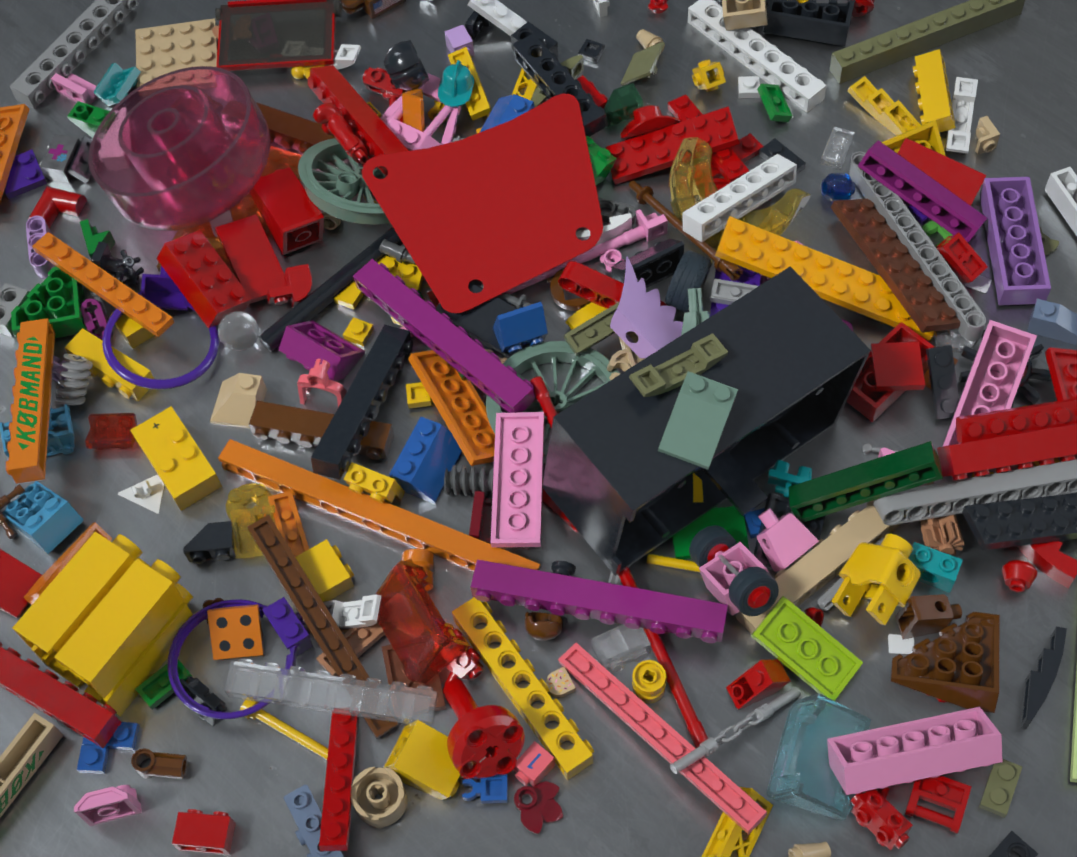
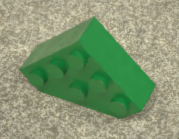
M53 267L47 273L48 277L41 284L38 283L27 294V300L20 307L16 306L11 312L12 332L16 338L17 333L20 332L21 322L47 318L55 332V338L78 334L82 328L88 331L81 313V305L85 301L84 285L58 267Z

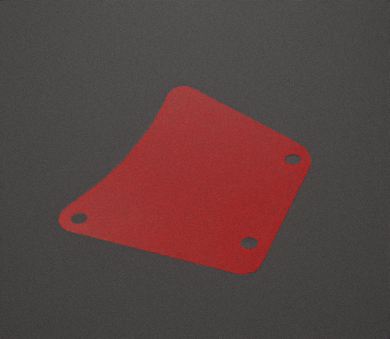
M571 94L554 96L513 120L462 140L431 148L372 157L366 161L362 169L364 181L442 308L451 313H462L587 252L597 244L603 232L602 215L578 100ZM378 166H383L388 170V175L383 179H378L373 175V170ZM581 227L587 228L590 231L589 239H578L576 237V230ZM480 280L483 283V290L479 293L471 292L468 288L469 282Z

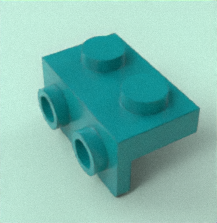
M112 63L94 90V94L107 106L117 103L121 104L128 98V91L137 84V77L141 71L135 66L123 70L117 63Z

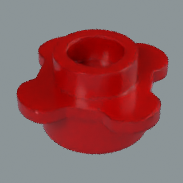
M650 0L648 9L657 14L663 13L668 9V0Z

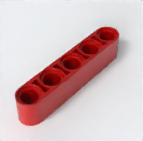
M575 261L567 263L558 280V284L564 290L607 309L620 302L624 283ZM660 300V306H667L665 302Z

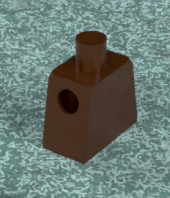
M945 594L910 596L906 606L902 607L895 617L904 640L939 633L952 620L961 619L962 609L959 604H950Z

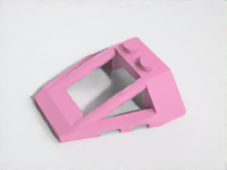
M428 73L430 80L418 89L423 90V95L440 102L438 88L441 79ZM402 96L385 111L380 119L409 151L425 149L452 142L453 135L456 133V122L458 115H460L461 106L450 107L445 105L424 132L399 121L403 116ZM450 113L440 144L431 136Z

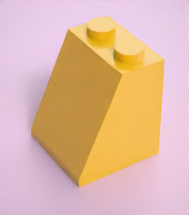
M419 720L404 726L384 767L396 772L402 783L440 800L447 799L449 796L453 797L460 784L457 782L460 773L456 770L449 757L447 749L448 736Z

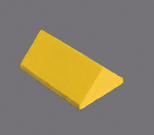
M936 120L882 142L898 153L905 138H908L946 156Z

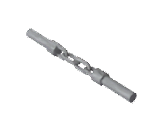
M797 687L792 688L770 703H764L756 708L744 720L736 725L727 727L715 738L710 737L700 743L698 748L670 765L671 771L677 774L702 757H708L716 752L724 742L732 741L751 725H757L773 716L775 711L801 695L800 690ZM734 729L735 734L727 738L725 733Z

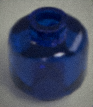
M831 173L822 180L821 193L829 202L849 200L851 195L855 193V182L846 173Z

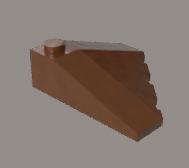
M972 612L966 616L967 621L958 627L957 624L953 623L940 630V637L932 642L927 638L912 647L913 652L903 658L899 654L892 658L891 682L965 709L980 707L983 712L995 713L999 697L1000 615Z

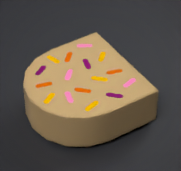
M565 667L553 671L546 679V684L550 690L548 693L553 697L561 698L576 691Z

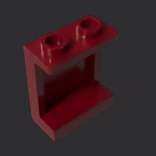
M475 491L469 536L491 544L492 499L486 498L485 492ZM501 547V548H514V549H528V550H529V547Z

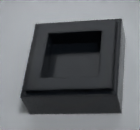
M586 39L578 55L584 56L586 61L597 64L605 51V45Z

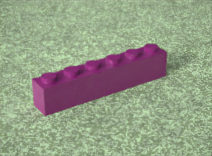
M879 140L868 149L858 165L860 169L952 235L959 232L968 243L987 219L986 216Z

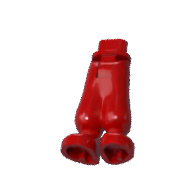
M332 103L318 106L313 113L314 120L322 124L324 133L334 135L335 139L355 162L362 163L364 166L366 161L369 160L368 151L361 140L353 133L343 114Z

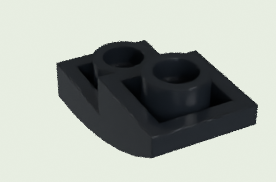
M474 11L466 21L465 28L471 39L474 40L478 32L482 31L483 26L490 27L492 23Z

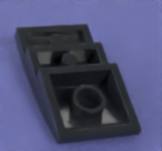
M470 282L468 284L469 290L473 293H479L483 290ZM494 297L462 313L448 312L442 308L440 303L436 307V311L440 314L445 313L456 327L461 326L470 338L477 339L489 349L493 348L507 358L515 354H509V351L502 353L493 330L498 315L517 309L498 297Z

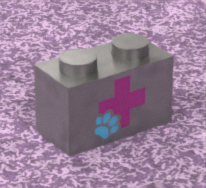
M54 134L52 141L48 144L47 152L40 162V169L46 180L70 184L73 175L67 171L80 143L78 137Z

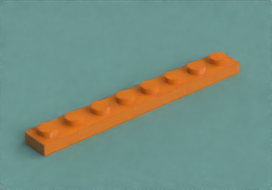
M47 232L32 245L36 253L158 338L175 323L170 315L51 233Z

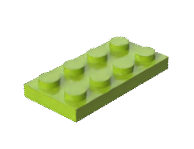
M784 596L777 601L751 634L754 640L829 703H833L863 664L860 659Z

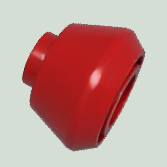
M1022 560L1009 561L1002 567L1005 584L1010 590L1015 592H1023L1029 589L1038 574L1032 564Z

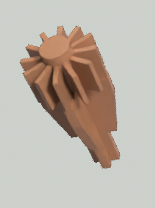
M955 514L921 520V531L925 546L949 555L953 554L954 556L957 555L955 550H963L962 545H964V541Z

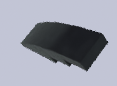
M1056 626L1050 637V649L1044 648L1038 657L1037 671L1031 670L1025 679L1021 728L1027 729L1045 702L1055 681L1064 652L1067 628Z

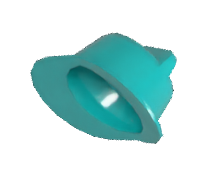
M457 60L456 64L447 66L440 80L438 98L446 106L459 107L469 101L472 94L474 77L469 69L461 64L460 60Z

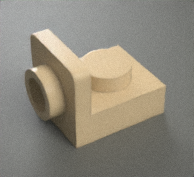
M988 116L979 118L976 129L978 143L975 150L978 155L984 152H991L997 148L1000 133Z

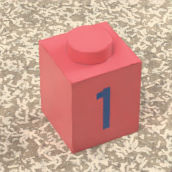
M534 741L517 760L515 777L523 785L527 786L530 784L534 787L554 768L555 757Z

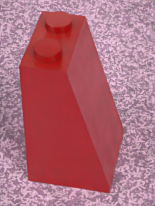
M290 167L275 170L271 174L258 176L249 181L250 194L283 255L323 240L324 216L309 199L305 188Z

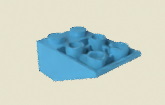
M38 481L27 486L25 492L16 500L10 502L2 512L9 522L47 554L84 521L68 501Z

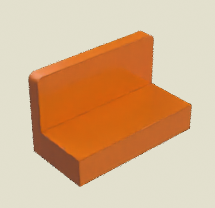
M417 88L402 93L403 123L424 132L423 90Z

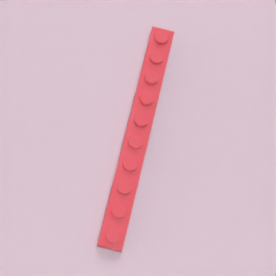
M578 643L571 646L558 659L560 665L565 667L571 675L670 764L696 749ZM705 756L680 771L686 779L748 835L767 816V811Z

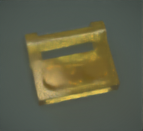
M275 505L230 510L236 559L264 556L247 527L258 521V514H264V517L269 515L274 522L273 513L276 512Z

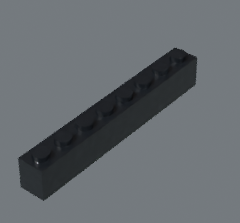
M384 324L311 456L313 473L341 480L344 472L348 471L353 455L357 454L360 449L363 436L366 437L369 432L372 419L375 420L378 415L380 404L386 401L388 389L395 384L396 374L399 370L403 369L405 357L412 352L413 341H411L409 330Z

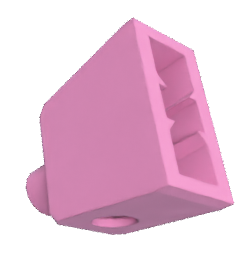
M771 508L758 516L766 529L757 535V540L774 572L785 569L819 542L791 513L777 518Z

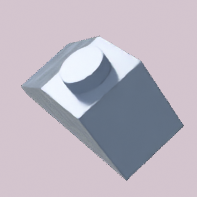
M1037 299L1030 316L1027 332L1077 345V314L1061 304Z

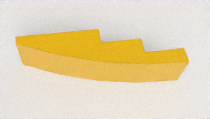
M866 76L862 77L847 90L871 116L896 136L921 126L899 100L894 102L882 88L877 90Z

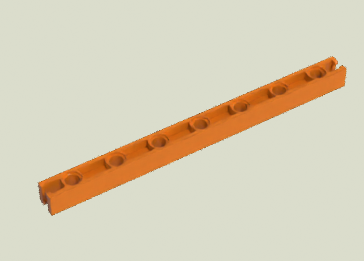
M229 439L218 457L219 461L222 462L223 469L281 493L292 491L293 497L415 548L429 550L433 555L471 571L475 570L477 559L540 570L541 565L499 547H491L489 543L388 502H377L371 499L368 494L363 492L362 494L355 493L348 489V486L232 439Z

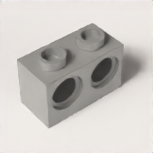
M7 283L0 290V334L12 338L15 336L12 332L11 312L16 306L20 307L27 300L28 290Z

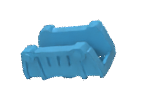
M64 404L63 407L50 408L47 457L59 453H73L75 436L69 406ZM1 422L0 432L3 449L6 456L9 457L7 443L11 440L10 422ZM57 426H68V430L55 433L50 431Z

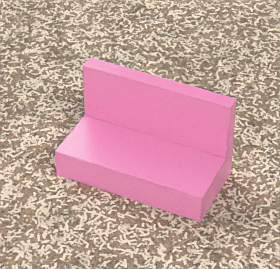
M57 73L51 78L56 91L75 102L80 101L91 105L98 98L94 94L96 85L72 73L67 78Z

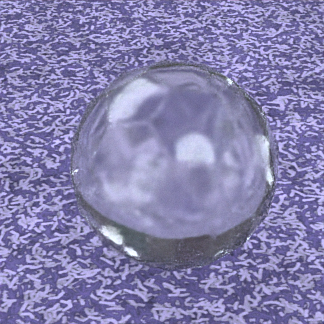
M242 311L226 314L221 319L218 327L220 341L225 347L234 351H244L251 348L257 341L259 334L256 320L250 314Z

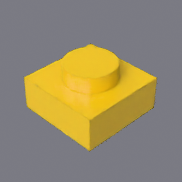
M353 317L343 333V338L364 347L374 331V326Z
M422 382L406 384L408 408L432 406L431 398Z

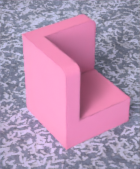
M640 209L636 210V224L644 228L647 242L667 234L668 220L664 214L657 216L656 213L644 216Z

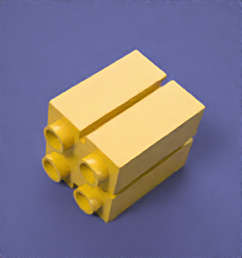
M94 532L12 629L31 647V650L47 667L78 688L83 683H86L88 687L84 692L92 695L102 705L107 704L117 711L116 715L121 717L139 694L135 688L156 673L167 660L175 635L181 626L193 615L188 607L193 596L177 583L181 576L172 567L159 559H156L150 567L139 558L142 554L141 549L125 536L118 534L111 542L97 532Z

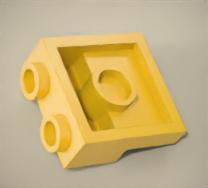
M351 462L343 479L349 485L348 489L358 494H362V492L371 494L370 498L380 503H383L384 500L392 503L394 498L402 500L405 491L395 479Z

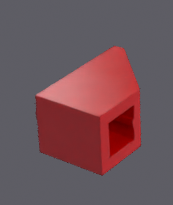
M778 659L760 660L729 684L726 689L737 710H741L774 695L791 680Z

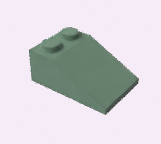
M688 371L658 451L709 469L738 389Z

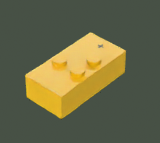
M172 406L130 430L181 511L222 487L217 474Z

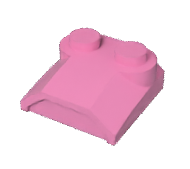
M130 785L112 786L86 793L74 806V812L89 826L142 813L141 803L137 800L136 789L130 788Z

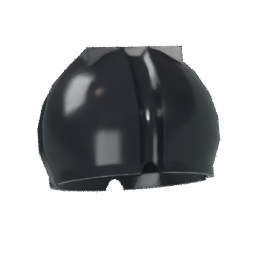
M411 40L395 44L390 48L383 61L396 89H417L430 80Z

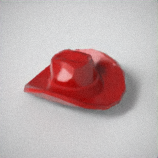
M644 106L633 111L634 120L624 127L620 135L621 139L632 138L682 122V120L662 115L659 106Z

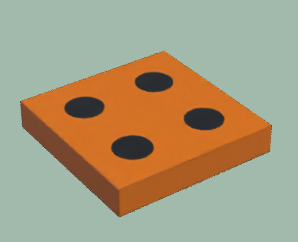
M259 604L208 609L213 660L264 655Z

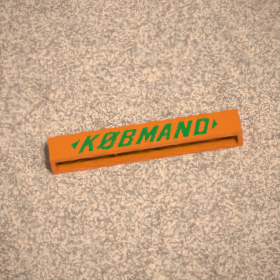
M48 318L21 322L20 332L17 333L19 347L15 351L17 367L14 368V376L16 382L12 387L14 403L11 404L12 422L9 423L11 440L7 443L9 460L6 461L7 474L12 476L16 484L45 479L55 332Z

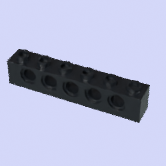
M533 33L513 44L514 59L548 99L560 94H571L578 100L585 136L590 137L605 128L606 113L604 109L595 104L590 93H586L582 89L580 82L577 79H573L567 67L559 63L557 56L547 49L542 39L539 40Z

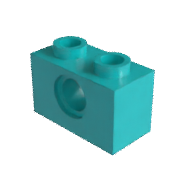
M914 542L912 546L913 551L909 559L920 570L921 575L918 581L950 593L963 559Z

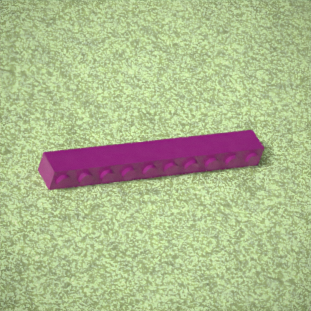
M371 259L353 275L355 284L362 293L508 413L523 412L535 401L534 387L528 380L519 378L512 367L504 366L496 354L493 352L488 353L480 341L477 339L472 340L461 326L456 327L445 313L440 314L436 311L435 306L427 300L425 302L414 288L409 289L398 275L394 277L383 263L378 264L375 260Z
M478 559L470 586L472 597L483 602L493 600L499 601L505 606H525L526 609L532 611L542 609L548 610L554 615L570 614L581 620L597 619L608 625L619 623L624 624L630 629H650V631L657 634L668 632L684 639L691 637L700 638L706 643L722 642L728 604Z

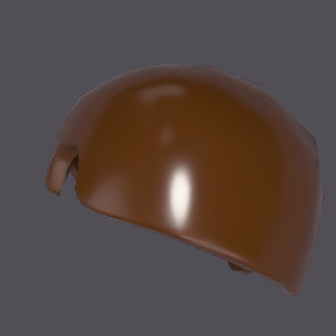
M526 612L524 625L526 632L536 640L547 641L555 639L561 633L563 620L559 615Z

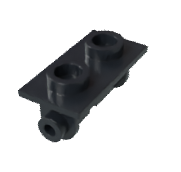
M191 676L186 681L182 678L180 679L186 693L197 703L208 707L210 710L226 712L225 702L217 695L211 693L205 697L209 693V688L198 678ZM197 713L202 720H206L212 726L215 725L214 718Z

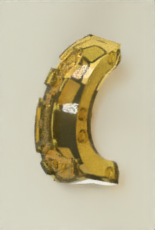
M698 137L682 140L669 177L672 199L670 202L674 215L682 222L683 212L718 191L711 173L712 148L706 141ZM791 189L772 206L765 209L752 210L738 220L781 236L807 204L811 194L801 189ZM724 229L705 240L716 251Z

